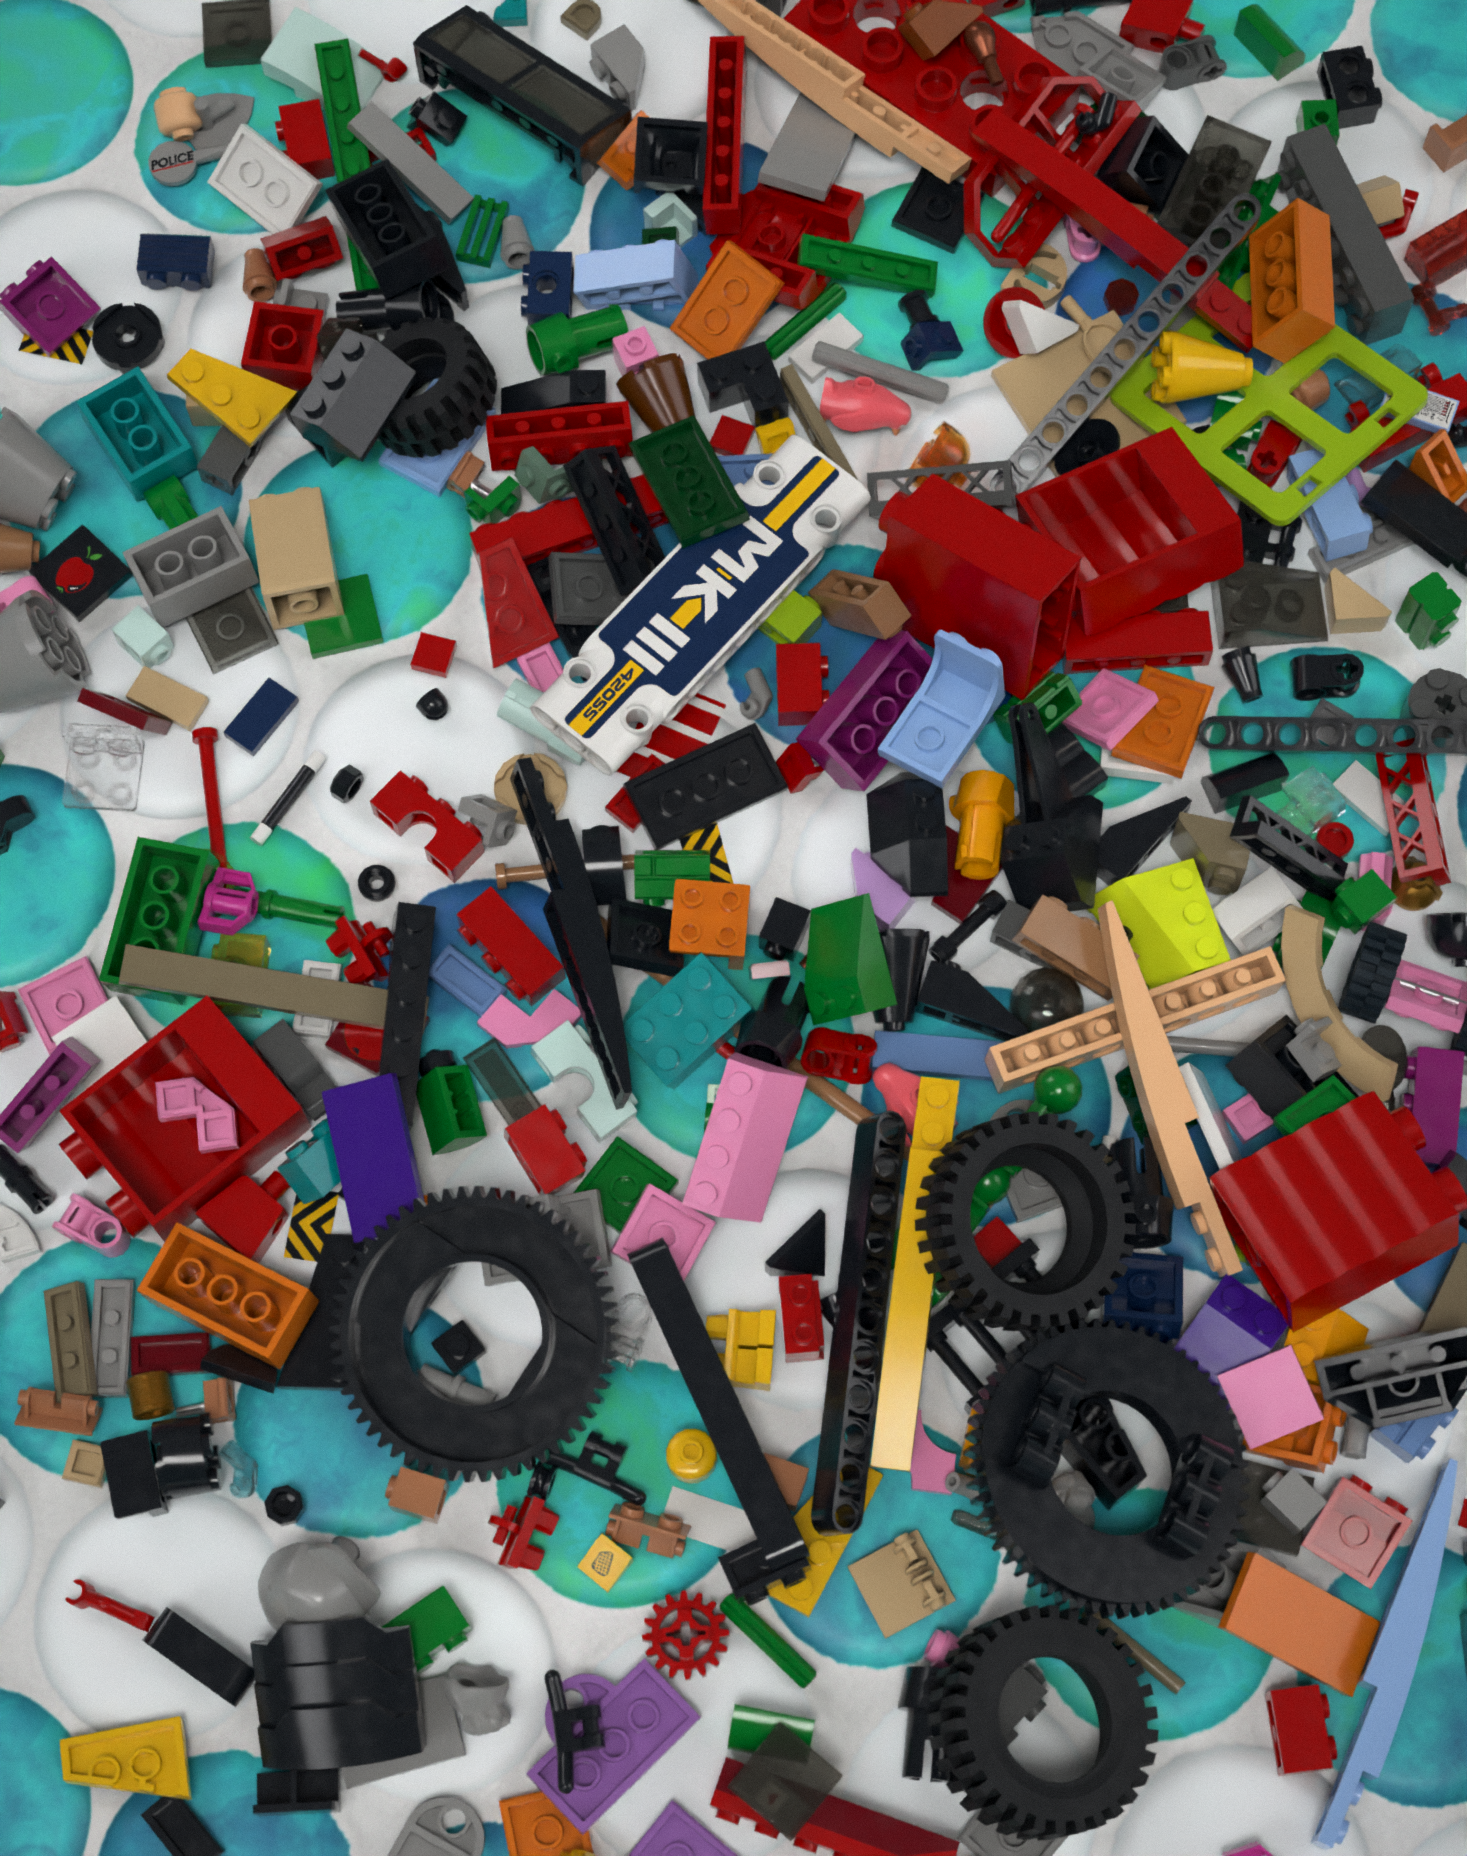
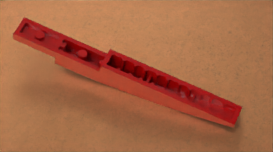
M993 108L972 132L971 136L1133 269L1139 265L1160 283L1189 250L1187 246L1114 190L999 110ZM1198 261L1190 262L1186 266L1187 272L1195 277L1202 276L1206 272L1204 265ZM1217 271L1188 306L1248 354L1253 348V313L1251 306L1217 279L1220 275ZM1168 289L1180 300H1182V296L1179 293V291L1175 289Z

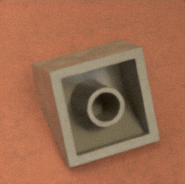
M1180 812L1170 839V846L1181 861L1194 858L1202 883L1205 888H1208L1209 892L1217 895H1229L1238 891L1247 870L1250 851L1230 837L1234 823Z

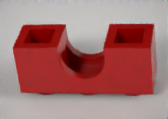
M400 770L370 800L373 814L400 837L416 824H428L434 827L436 834L424 847L427 860L455 883L485 852L481 839L483 834L471 822L466 821L463 824L454 816L456 814L455 810L444 799L439 798L436 801L427 793L429 791L428 787L417 776L412 775L409 778Z

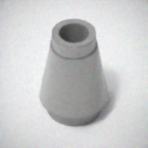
M511 215L502 222L500 257L509 268L522 269L523 264L529 265L530 251H535L523 219L520 216Z

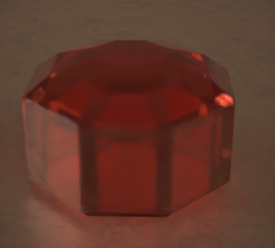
M1121 278L1109 282L1103 301L1109 312L1115 310L1117 315L1123 316L1134 311L1140 294L1135 283Z

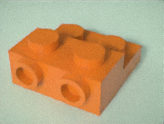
M1310 1384L1324 1419L1251 1450L1244 1437L1242 1445H1245L1247 1448L1244 1452L1280 1460L1287 1466L1324 1474L1326 1464L1333 1465L1336 1460L1338 1444L1332 1440L1336 1426H1344L1347 1413L1324 1400L1321 1386Z

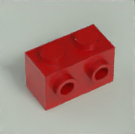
M327 216L260 238L269 266L277 281L284 278L295 279L301 276L302 272L314 268L323 269L333 265L335 261L343 259L333 226Z

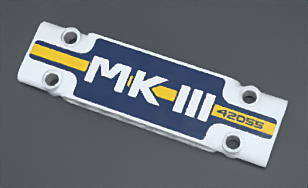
M795 434L791 435L768 460H763L756 465L753 475L744 485L738 483L734 486L748 511L750 520L683 549L679 543L591 634L581 647L579 656L567 661L563 673L531 705V713L537 721L603 774L612 776L637 748L645 746L650 741L652 732L661 722L667 724L682 710L822 559L826 548H830L836 543L839 533L871 500L869 491L862 483L802 437ZM763 480H770V481L774 482L775 484H774V485H766V484L762 483L761 481H763ZM825 523L831 528L823 529L817 524ZM582 676L588 681L579 684L573 682L571 678ZM638 721L643 723L645 727L633 729L628 723Z

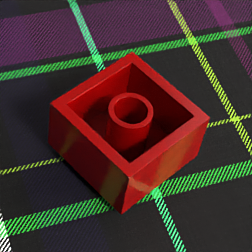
M254 301L241 360L242 369L295 391L303 389L311 383L323 364L329 334L324 310Z
M546 1104L507 1126L504 1130V1138L538 1194L555 1195L583 1178L586 1171L584 1166H586L585 1163L588 1161L577 1142L570 1145L564 1134L566 1133L567 1126L556 1109L549 1111Z

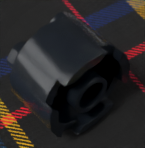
M210 1412L152 1423V1444H161L157 1445L158 1463H155L161 1493L163 1496H166V1500L221 1490L218 1470L222 1467L218 1445H212L211 1436L214 1435Z

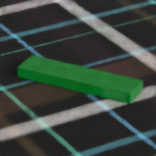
M803 233L799 241L797 265L815 270V273L818 275L904 293L922 289L928 293L929 298H932L936 288L938 262Z

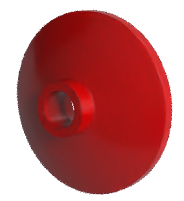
M1008 287L997 292L987 304L984 312L983 328L988 343L998 354L1016 359L1024 354L1019 353L1012 333L1007 326L1006 318L1001 309L1003 302L1022 300L1043 310L1045 308L1038 296L1032 291L1023 287Z

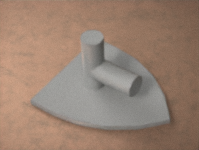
M215 93L197 97L194 107L203 123L201 128L194 132V138L188 141L195 150L231 142L241 123L248 124L252 115L255 98L236 93Z

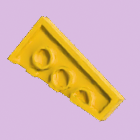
M870 1467L868 1469L864 1512L883 1478V1474ZM840 1472V1479L843 1482V1475ZM813 1496L793 1517L810 1553L807 1560L812 1570L805 1573L806 1580L795 1586L785 1589L782 1583L768 1590L769 1597L807 1618L810 1617L853 1533L837 1536H822L818 1534L811 1522ZM836 1511L835 1517H836V1521H837V1523H838V1514H837V1511Z

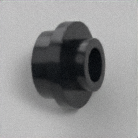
M371 865L365 868L358 878L360 893L367 900L374 902L389 898L394 892L396 885L393 873L383 865ZM374 880H382L384 882L380 889L370 887Z

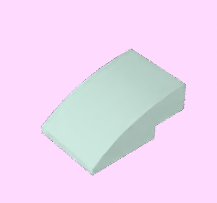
M297 7L293 9L260 59L264 75L294 88L295 95L305 101L319 99L321 108L324 110L325 105L314 44L349 39L361 111L367 106L384 80L381 70L358 56L361 48L366 50L364 47L326 22Z

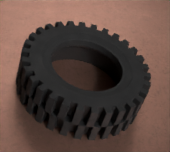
M1038 1112L1007 1115L962 1131L955 1136L957 1140L946 1143L940 1150L944 1156L934 1158L928 1166L936 1174L923 1177L920 1188L930 1191L927 1196L917 1198L915 1209L926 1211V1217L915 1220V1231H926L928 1239L917 1242L919 1252L931 1251L933 1260L924 1264L927 1273L940 1272L942 1278L934 1283L940 1293L954 1291L955 1293L948 1302L955 1309L968 1307L965 1316L971 1320L984 1319V1326L990 1328L1003 1327V1331L1012 1332L1071 1323L1070 1321L1079 1320L1089 1315L1087 1310L1098 1309L1105 1303L1101 1296L1113 1294L1118 1287L1111 1279L1124 1277L1128 1266L1118 1261L1122 1258L1132 1257L1134 1246L1124 1243V1237L1136 1234V1224L1125 1223V1215L1135 1213L1134 1202L1123 1203L1121 1194L1131 1190L1127 1180L1117 1183L1113 1175L1122 1170L1117 1160L1108 1163L1104 1162L1103 1158L1110 1152L1103 1143L1090 1146L1089 1144L1095 1135L1087 1129L1075 1132L1078 1124L1069 1119L1057 1122L1058 1115L1050 1113L1038 1116ZM999 1167H1022L1040 1175L1055 1190L1065 1211L1067 1232L1063 1251L1055 1265L1046 1274L1031 1282L1017 1283L997 1277L984 1262L973 1237L970 1212L975 1186L986 1174Z
M1037 1605L1019 1611L1016 1610L972 1629L974 1632L964 1635L957 1642L959 1648L948 1652L944 1661L950 1666L938 1670L934 1681L944 1685V1687L930 1693L929 1703L940 1705V1711L928 1714V1727L940 1728L939 1736L929 1738L931 1749L943 1748L946 1757L935 1763L940 1773L951 1770L955 1777L947 1782L946 1786L952 1794L965 1791L967 1795L959 1804L967 1812L982 1809L976 1820L985 1826L998 1823L996 1832L1004 1835L1017 1833L1016 1839L1030 1840L1038 1838V1841L1051 1840L1087 1832V1830L1096 1829L1107 1824L1106 1820L1117 1818L1124 1812L1121 1806L1132 1804L1139 1794L1132 1788L1146 1784L1150 1775L1140 1770V1768L1154 1764L1156 1753L1145 1750L1148 1744L1158 1742L1159 1730L1147 1729V1721L1158 1718L1157 1706L1145 1707L1144 1698L1154 1695L1150 1683L1139 1686L1136 1679L1137 1676L1145 1673V1670L1140 1662L1131 1665L1127 1663L1125 1659L1133 1653L1127 1643L1115 1647L1111 1644L1118 1635L1114 1630L1108 1627L1096 1631L1100 1620L1093 1616L1079 1619L1080 1610L1072 1612L1070 1608L1059 1611V1606L1047 1605L1039 1608ZM1034 1658H1056L1070 1666L1085 1683L1097 1710L1100 1738L1095 1763L1084 1775L1070 1782H1050L1027 1772L1011 1755L1001 1733L999 1704L1004 1686L1018 1667Z

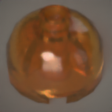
M943 421L933 432L937 435L936 439L925 442L909 469L968 464L971 457L970 445L966 437L957 428ZM956 473L947 482L960 488L968 478L962 473ZM918 477L911 486L917 489L927 477Z

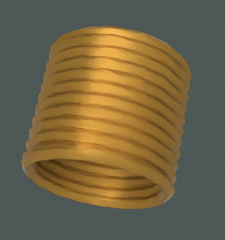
M151 1371L132 1376L126 1381L133 1419L150 1420L166 1416L174 1411L175 1407L173 1397L171 1396L172 1390L170 1389L169 1374L167 1372Z

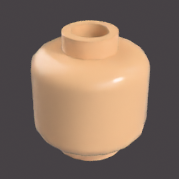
M173 87L159 93L160 97L154 102V112L160 133L167 137H173L174 141L184 142L194 138V132L199 130L203 123L194 107L197 97L192 92H187L185 87Z

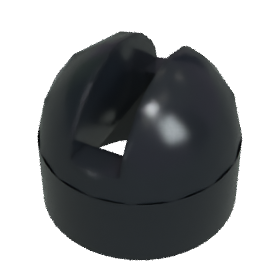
M434 688L420 698L416 708L427 719L439 720L447 713L448 701L438 688Z

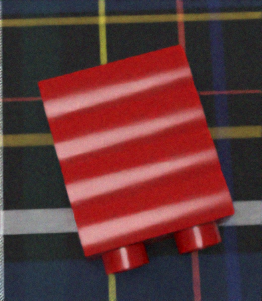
M1173 427L1015 495L1020 523L1082 557L1072 616L1086 636L1105 631L1117 625L1125 618L1143 614L1166 600L1186 595L1204 583L1224 578L1244 566L1241 519Z
M206 995L59 1110L75 1132L58 1145L86 1180H89L102 1168H105L121 1189L107 1199L105 1203L133 1238L151 1225L165 1242L176 1222L185 1227L191 1225L198 1218L195 1213L203 1205L242 1175L251 1177L274 1156L285 1150L311 1128V1125L301 1106L210 997ZM194 1077L220 1099L232 1106L237 1111L240 1148L202 1154L199 1151L196 1117L160 1122L158 1119L155 1082Z
M1375 1091L1353 1099L1336 1111L1315 1119L1293 1134L1264 1146L1251 1156L1240 1159L1209 1177L1212 1193L1228 1233L1293 1333L1458 1245L1459 1213L1467 1209V1195L1461 1183L1446 1166L1433 1173L1429 1171L1417 1154V1151L1426 1147V1139L1414 1115L1404 1105L1388 1112Z

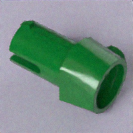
M609 304V307L569 319L562 312H558L528 325L526 328V342L535 369L540 375L544 376L569 370H578L580 359L613 350L612 338L629 331L621 307Z

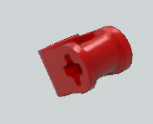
M1271 419L1252 453L1247 471L1272 489L1288 464L1289 456L1295 455L1302 438L1283 424Z
M818 1027L812 1029L806 1037L801 1055V1065L807 1073L813 1076L843 1080L857 1085L866 1084L872 1078L873 1073L870 1063L872 1056L877 1051V1043L867 1035L851 1034L831 1030L826 1027ZM859 1045L862 1046V1050H858Z

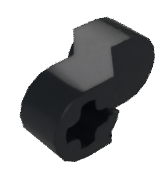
M24 795L12 796L0 802V855L8 852L13 833L29 825L35 818V814Z

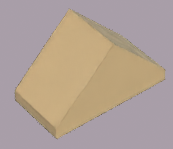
M1333 568L1324 586L1330 634L1382 631L1392 611L1338 569Z

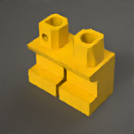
M729 1309L728 1315L707 1316L706 1330L710 1339L726 1341L725 1354H717L732 1387L770 1391L776 1310L745 1312Z

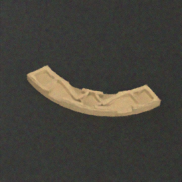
M1294 905L1287 906L1282 925V963L1287 989L1300 1023L1309 1018H1313L1316 1022L1329 1016L1333 1023L1320 1036L1333 1048L1336 1058L1342 1064L1337 1072L1363 1092L1375 1091L1381 1101L1389 1100L1399 1064L1379 1054L1360 1037L1356 1038L1342 1021L1344 1017L1335 1004L1330 989L1326 990L1321 966H1323L1322 933L1325 917Z

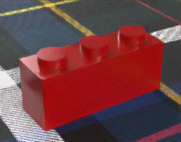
M491 886L456 914L460 926L457 929L458 934L468 946L472 947L474 944L478 946L484 953L481 959L494 974L498 971L503 974L508 980L505 986L518 1001L524 998L532 1007L566 979L563 965Z

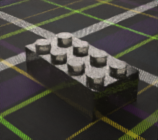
M1207 115L1157 224L1190 249L1235 196L1242 193H1251L1272 141ZM1244 206L1237 207L1234 210L1237 219H1239ZM1215 234L1210 238L1211 244L1217 249L1226 248L1229 241L1223 234Z

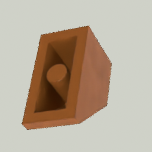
M933 0L922 5L920 2H917L903 14L906 20L898 29L924 61L936 56L984 10L980 5Z

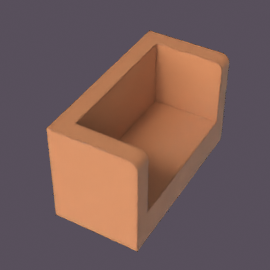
M1467 114L1443 130L1437 123L1429 128L1422 148L1443 173L1467 159Z

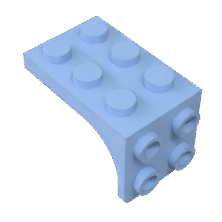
M938 630L934 635L935 651L929 671L912 700L878 747V754L884 759L943 789L1004 699L1005 690L1003 665L997 654L989 649H979L969 644L964 637L955 632L947 633L943 630Z

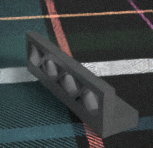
M1010 460L867 473L868 491L871 496L869 501V517L880 519L881 513L889 501H878L877 481L891 479L900 487L899 491L911 495L912 492L908 488L918 477L926 476L928 478L932 473L944 475L942 479L948 481L953 474L962 473L971 481L970 485L964 490L965 492L995 509L1017 507L1015 495L1018 492L1013 491L1012 462ZM1003 469L1004 490L989 491L979 483L989 470ZM981 471L975 478L968 473ZM901 478H909L904 485L898 480ZM976 486L983 491L971 493Z

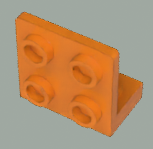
M676 879L669 951L671 953L699 955L702 952L706 956L729 958L728 969L743 970L750 885Z

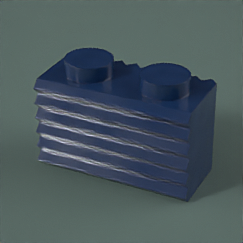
M140 234L136 269L143 286L155 290H161L168 286L173 288L178 286L189 291H197L203 287L211 288L215 255L211 236Z

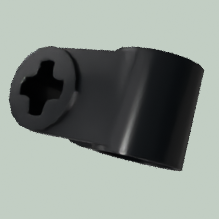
M1307 654L1297 656L1290 661L1293 697L1300 701L1351 697L1359 689L1360 680L1364 673L1362 661L1353 654Z

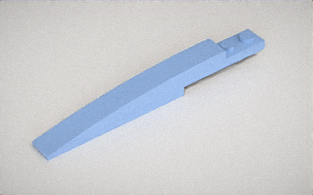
M1451 1458L1442 1464L1357 1684L1369 1690L1370 1694L1311 1841L1312 1844L1325 1850L1333 1848L1335 1843L1340 1845L1346 1836L1350 1824L1349 1821L1344 1819L1350 1804L1353 1806L1357 1805L1365 1783L1359 1781L1360 1777L1363 1776L1369 1780L1379 1778L1407 1699L1425 1637L1446 1543L1458 1461Z

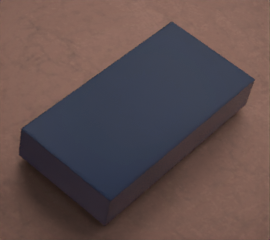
M269 677L223 731L224 736L254 757L299 703L298 697Z

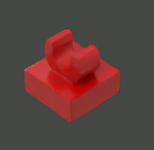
M799 742L790 744L776 761L791 794L803 791L811 780L817 779L824 771L821 766L815 767L812 761L813 757Z

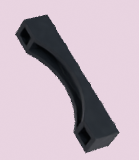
M398 902L392 923L387 997L377 1077L389 1073H397L410 1132L414 1118L436 907Z

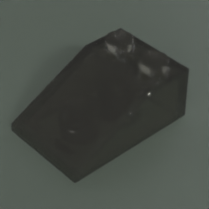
M1247 562L1234 573L1210 582L1219 649L1328 641L1319 572Z

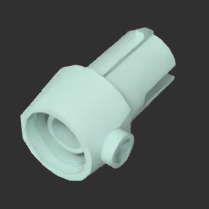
M516 678L504 695L497 711V717L546 742L548 751L581 766L585 759L545 728L531 713V705L544 692Z

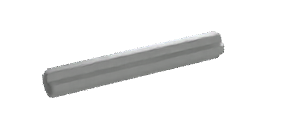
M822 341L816 343L812 354L814 362L859 377H869L877 383L937 403L945 401L949 390L947 383Z

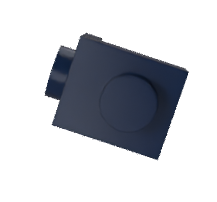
M951 321L918 322L900 343L912 371H919L929 360L956 359L964 351Z

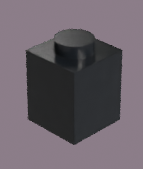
M776 897L759 935V948L763 950V953L777 961H782L784 958L794 961L809 927L811 910Z

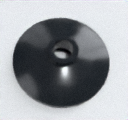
M1090 419L1054 460L1057 472L1063 475L1119 450L1121 440L1117 428L1105 419Z

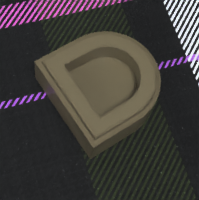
M577 0L560 16L561 23L586 41L593 36L602 23L601 9L592 0Z

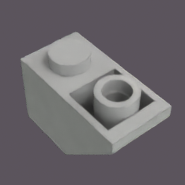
M623 24L590 44L591 60L589 64L596 77L599 79L603 77L608 83L612 97L622 99L633 111L637 106L645 69L644 48L627 26Z

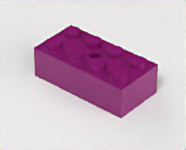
M900 631L895 636L886 640L877 638L798 735L796 740L842 789L865 791L888 763V760L879 756L878 747L920 688L933 659L908 631Z

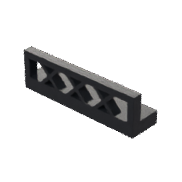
M615 445L585 449L567 462L563 468L620 595H630L651 573L645 560V555L653 561L655 567L665 559V556ZM600 458H607L612 473L603 467ZM616 490L624 496L627 503L626 506L618 500L615 493ZM630 523L639 529L641 538L633 533Z
M1242 796L1230 837L1310 893L1333 902L1337 897V894L1334 892L1335 889L1346 880L1344 876L1348 863L1253 796ZM1252 811L1256 814L1258 821L1249 822ZM1324 863H1327L1328 865L1333 867V870L1327 867Z

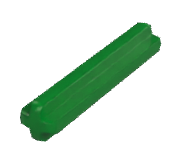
M832 283L810 305L800 310L764 342L771 359H777L846 299L845 289L838 283Z
M730 1593L720 1603V1611L801 1688H806L816 1678V1670L745 1602L738 1604L734 1594Z

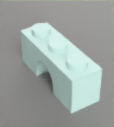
M567 1020L531 1047L530 1054L553 1083L570 1073L581 1074L590 1081L593 1094L577 1108L576 1114L600 1144L636 1117L638 1110L634 1106L638 1104V1101L634 1094L631 1093L625 1106L622 1109L616 1110L598 1059L588 1046L591 1044L590 1037L579 1024L573 1027L569 1020Z

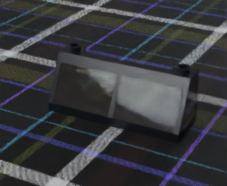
M468 5L422 32L413 42L419 82L431 90H434L438 84L443 89H446L450 84L554 151L555 161L561 163L564 160L571 166L572 171L569 174V178L582 187L600 168L596 162L632 120L631 109L622 99L612 98L494 23L485 12H477Z

